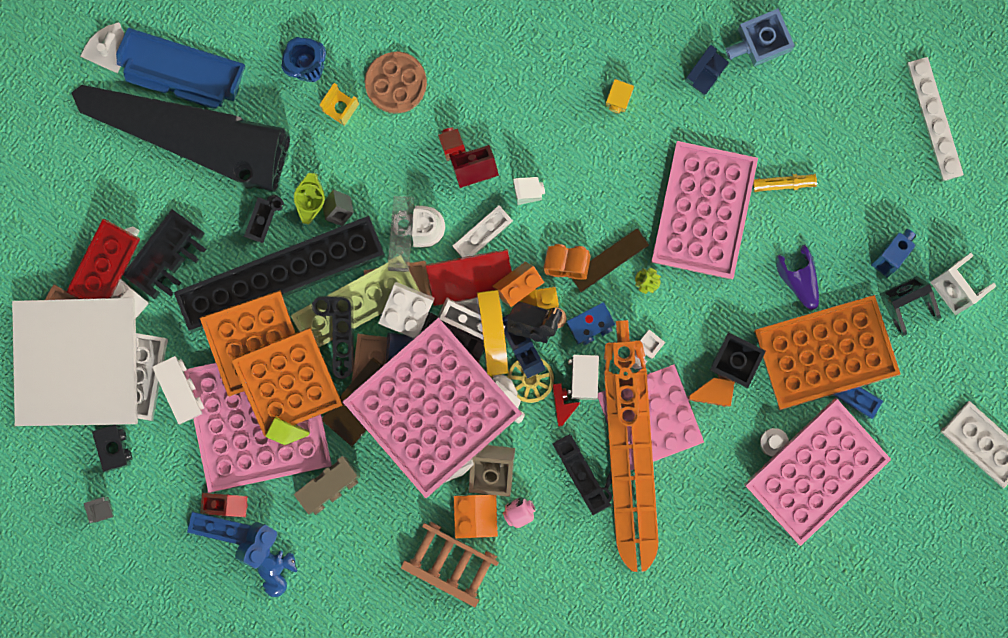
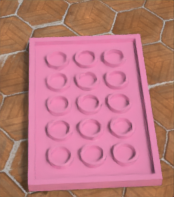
M677 141L651 263L733 280L758 158Z
M834 398L756 472L744 486L794 541L801 546L891 461V458L840 401Z

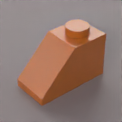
M718 375L717 378L711 379L690 394L688 400L730 407L735 383Z

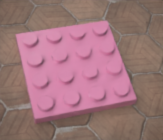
M675 365L647 374L653 462L704 443ZM626 388L622 390L621 396L629 400L633 397V392ZM605 390L598 393V400L608 424ZM628 409L623 412L625 420L630 421L634 419L635 414L632 410ZM627 426L628 442L633 444L632 427ZM629 449L630 470H633V449Z

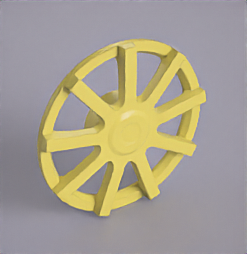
M543 359L541 360L549 371L546 374H536L527 379L518 360L509 369L507 377L510 380L522 381L520 385L515 387L516 390L523 386L526 387L524 398L517 395V398L523 402L534 403L541 401L548 396L553 388V371L550 365ZM517 367L523 376H512L514 368ZM550 377V385L541 383L540 379ZM537 385L547 389L542 396L539 395L536 388ZM531 388L537 397L535 399H527Z

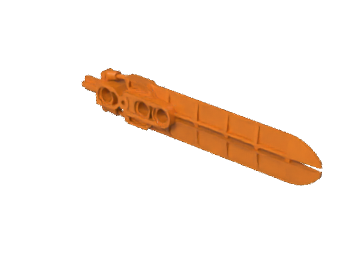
M628 320L616 321L617 342L606 343L604 351L616 543L621 559L633 572H637L636 543H640L641 570L643 572L651 566L658 550L647 369L644 361L643 343L639 340L630 341ZM626 346L630 349V355L627 358H622L618 354L620 347ZM636 351L637 358H640L642 369L632 372L631 367L636 362ZM613 354L614 364L620 369L619 373L609 371L610 360H612ZM626 388L633 392V397L629 400L621 396L622 390ZM628 409L632 410L635 414L634 419L630 421L623 418V412ZM627 426L632 427L633 444L628 442ZM629 449H633L635 475L631 476ZM631 480H635L637 507H633ZM636 511L638 513L639 538H635L633 512Z

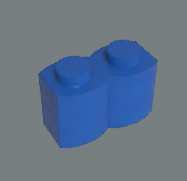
M255 522L249 528L246 540L237 548L235 559L252 568H258L266 557V550L274 544L277 531L265 524Z

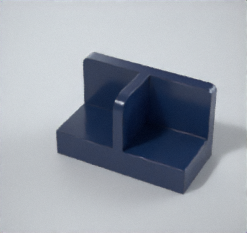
M712 45L708 47L685 80L686 83L703 95L708 93L729 63L716 53L717 48Z

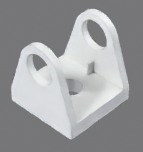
M972 253L963 257L930 282L955 315L974 305L996 287V284L992 283L978 294H975L957 269L973 257Z

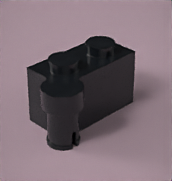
M269 195L266 199L253 196L239 235L264 243L274 212L280 211L283 208L284 201L277 195Z
M519 301L514 305L508 317L507 332L547 344L549 338L554 336L558 329L557 324L562 316V312L557 309L555 314H553L555 308H551L548 312L547 309Z

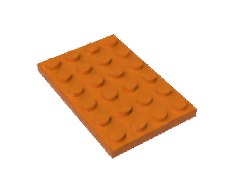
M875 295L754 331L759 347L766 350L763 361L779 410L900 375Z

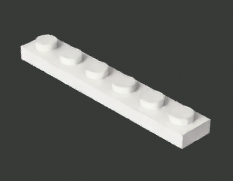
M926 57L908 62V71L942 182L961 177L964 174L929 59Z

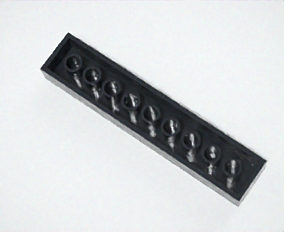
M366 216L174 292L188 331L194 333L204 329L200 320L202 316L281 290L283 297L382 259L385 257L372 221L369 216Z

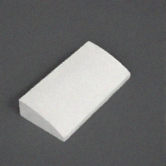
M136 333L138 419L153 421L160 383L152 367L164 362L168 339Z

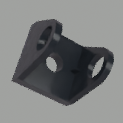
M918 276L880 293L881 299L902 337L907 335V330L899 307L920 297L923 298L932 317L935 320L941 319L931 285Z

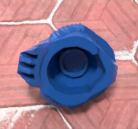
M295 37L288 41L282 56V69L284 73L301 81L313 83L318 81L324 68L326 58L325 47L322 43L310 38Z

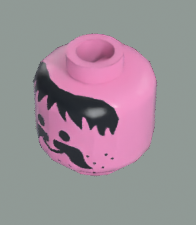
M519 497L506 504L503 515L509 526L521 528L533 521V512L536 509L531 500L527 501L525 498Z

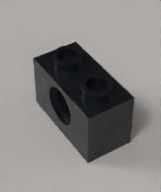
M113 425L92 432L103 472H110L131 465L130 460H133L130 448H126L124 440H127L124 428H121L120 425ZM116 442L118 444V451L112 454L109 451V446L111 443Z

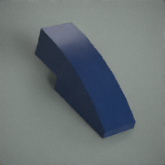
M508 314L502 318L505 326L504 334L528 379L546 369L530 338L507 332L508 317L510 315Z

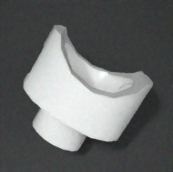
M772 428L762 434L760 447L765 455L773 457L789 442V439L784 431Z

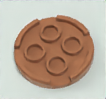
M394 51L377 57L371 63L365 76V88L369 99L377 108L388 113L399 114L410 111L421 102L426 92L427 79L422 65L416 58L404 52Z

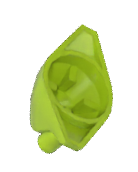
M309 172L294 192V203L303 224H310L324 204V190L316 173Z

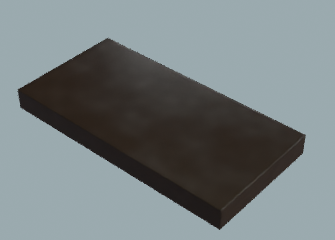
M374 357L340 396L342 406L328 411L322 418V421L351 447L357 443L367 430L343 401L383 367Z

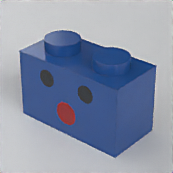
M604 302L566 322L577 345L582 343L583 346L595 341L593 337L600 333L602 336L613 331L612 327L615 326V322Z

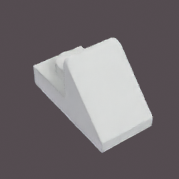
M121 279L111 297L135 298V319L149 304Z

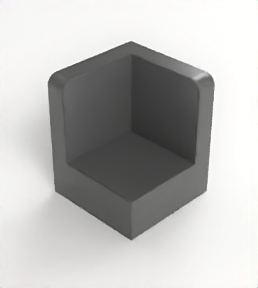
M333 189L324 200L323 211L325 220L343 226L354 213L351 197Z
M101 497L84 503L89 523H97L114 517L109 497Z

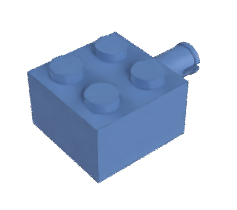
M778 8L740 24L738 31L742 42L726 47L725 50L730 60L745 53L749 54L755 67L791 52L795 45Z

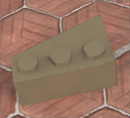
M341 456L335 464L326 468L323 473L312 479L293 495L308 515L312 513L317 515L325 509L324 504L330 500L333 503L342 496L340 492L346 487L350 490L359 483L357 479L360 478V475L345 456Z

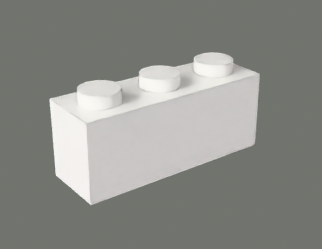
M446 298L438 318L483 339L480 313Z
M174 356L152 367L179 425L203 414L201 410L204 409V405L200 397L195 398L193 390L196 388L191 378L187 379L184 371L187 369L182 359L178 360Z

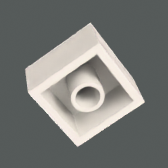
M395 282L378 324L416 338L421 332L434 297Z

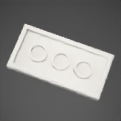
M968 401L940 432L998 485L1005 488L1008 485V435L974 404Z

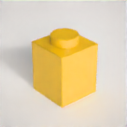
M615 79L606 101V106L609 107V110L618 114L620 112L625 113L634 86Z

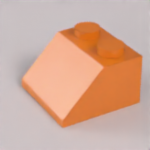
M496 495L454 496L455 538L498 537Z

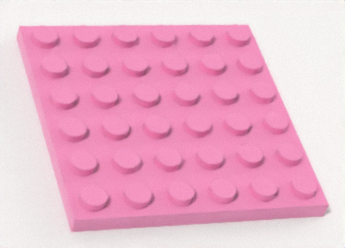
M439 318L343 401L425 498H428L522 415L520 410Z
M216 363L184 371L186 378H191L196 388L193 390L195 398L200 397L204 405V409L201 410L203 414L193 419L208 493L332 466L321 414L296 424L310 431L309 436L283 445L264 437L245 391L228 397Z

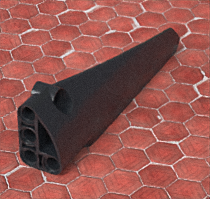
M81 85L71 92L79 112L83 115L240 183L244 188L251 189L254 187L275 192L278 187L290 145V136L284 128L245 121L243 118L232 114ZM250 173V177L247 180H243V177Z

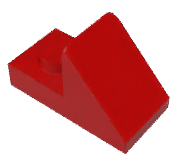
M553 384L558 427H561L581 402L564 404V400H567L566 388H562L561 384Z

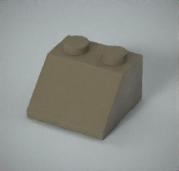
M487 445L472 458L474 465L470 468L469 492L510 497L515 448Z

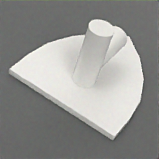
M120 23L108 25L99 30L90 38L80 57L118 74L121 66L117 65L116 53L124 37Z

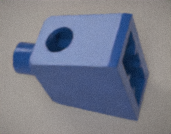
M906 229L903 234L898 233L871 266L888 278L901 266L916 246L912 242L916 238V234L910 229Z

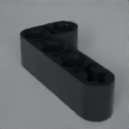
M347 296L317 297L312 302V311L319 316H332L333 373L340 379L347 378L352 374L354 368L353 301ZM319 300H324L327 303L326 311L318 310L317 302ZM340 300H345L348 303L347 311L339 310L338 302ZM340 321H345L348 324L347 332H341L338 329ZM340 342H345L348 345L347 353H341L338 350ZM348 356L349 359L344 360V366L348 367V370L343 374L342 370L338 369L342 365V359L338 360V357L344 358Z

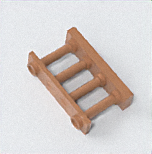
M431 521L429 525L424 523L422 527L428 531L414 558L410 559L409 562L405 560L401 569L476 607L480 600L476 598V592L491 563L495 566L498 565L499 562L496 561L497 556L488 551L483 554L441 532V526ZM435 534L446 539V542L432 569L429 568L427 572L420 568L422 565L420 563ZM456 544L465 549L451 578L444 581L439 578V572L453 545ZM472 554H475L484 560L469 589L466 588L463 591L457 588L459 585L458 581Z

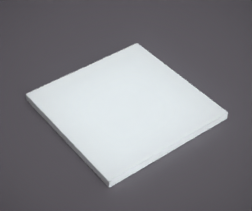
M135 298L12 301L15 426L138 424Z

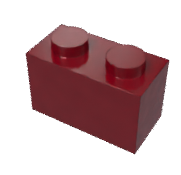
M490 145L450 157L459 188L499 176Z

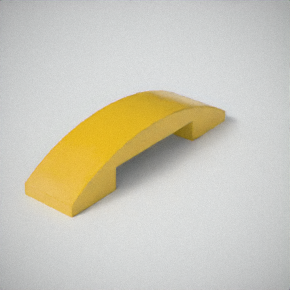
M498 290L479 292L477 297L487 374L489 376L507 374L508 362Z

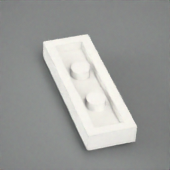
M499 205L456 242L453 248L461 257L473 256L510 225L513 220Z

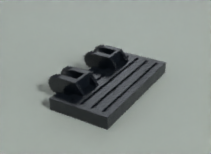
M171 209L125 270L123 276L153 299H156L160 294L154 288L155 285L169 296H172V290L161 283L166 277L178 286L182 282L166 270L169 269L175 273L185 261L179 255L180 252L197 263L199 259L194 254L189 253L187 249L192 244L197 250L204 253L207 249L191 237L195 236L200 240L205 233Z

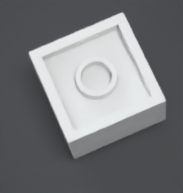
M573 355V358L568 361V365H572L571 390L567 391V395H571V399L596 400L598 398L599 356Z

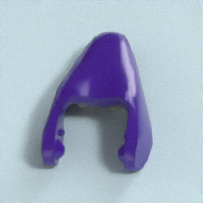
M802 245L800 251L804 254L808 265L797 271H788L784 262L785 258L778 254L776 256V267L782 280L805 307L810 310L816 309L819 305L816 266L814 258L806 245Z

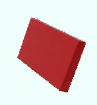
M102 219L66 292L78 299H111L141 238L106 219Z
M508 249L426 264L431 294L434 297V306L444 304L446 298L457 302L477 298V293L495 291L493 285L512 272Z

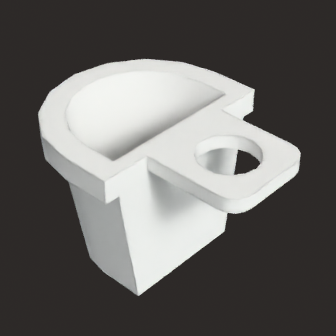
M415 205L413 216L397 215L394 217L393 232L396 236L412 237L413 247H432L444 236L445 222L440 212L436 209ZM402 220H407L410 223V229L406 232H402L398 228V224Z

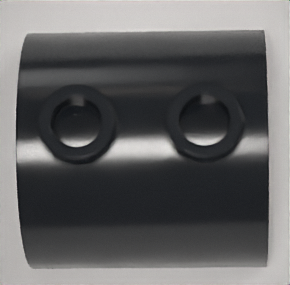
M728 332L714 358L710 371L748 389L766 350Z

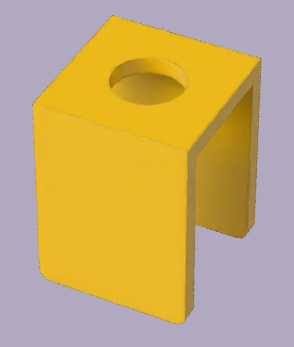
M334 83L319 106L322 112L345 126L358 107L359 102L355 96L351 99L339 91L337 84ZM338 102H344L347 106L343 113L335 111V105Z

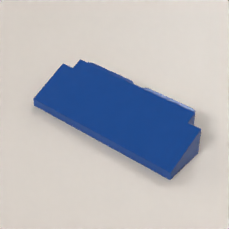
M131 28L127 29L116 53L117 65L124 67L125 81L161 93L171 91L174 92L177 98L212 109H216L218 106L222 107L224 99L234 102L245 70V64Z

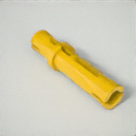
M792 174V176L754 179L753 181L754 192L817 187L816 174Z

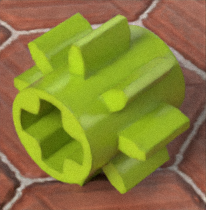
M650 267L648 270L642 268L637 273L635 286L639 287L640 292L645 294L647 292L654 293L659 288L661 276L656 274V270Z

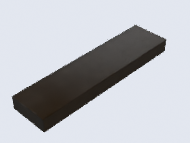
M637 228L590 261L587 279H572V281L582 293L648 247L649 244Z

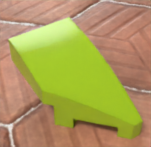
M275 417L265 437L287 445L309 436L310 431Z

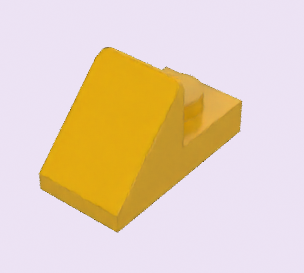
M556 287L534 290L520 300V302L547 310L559 308Z

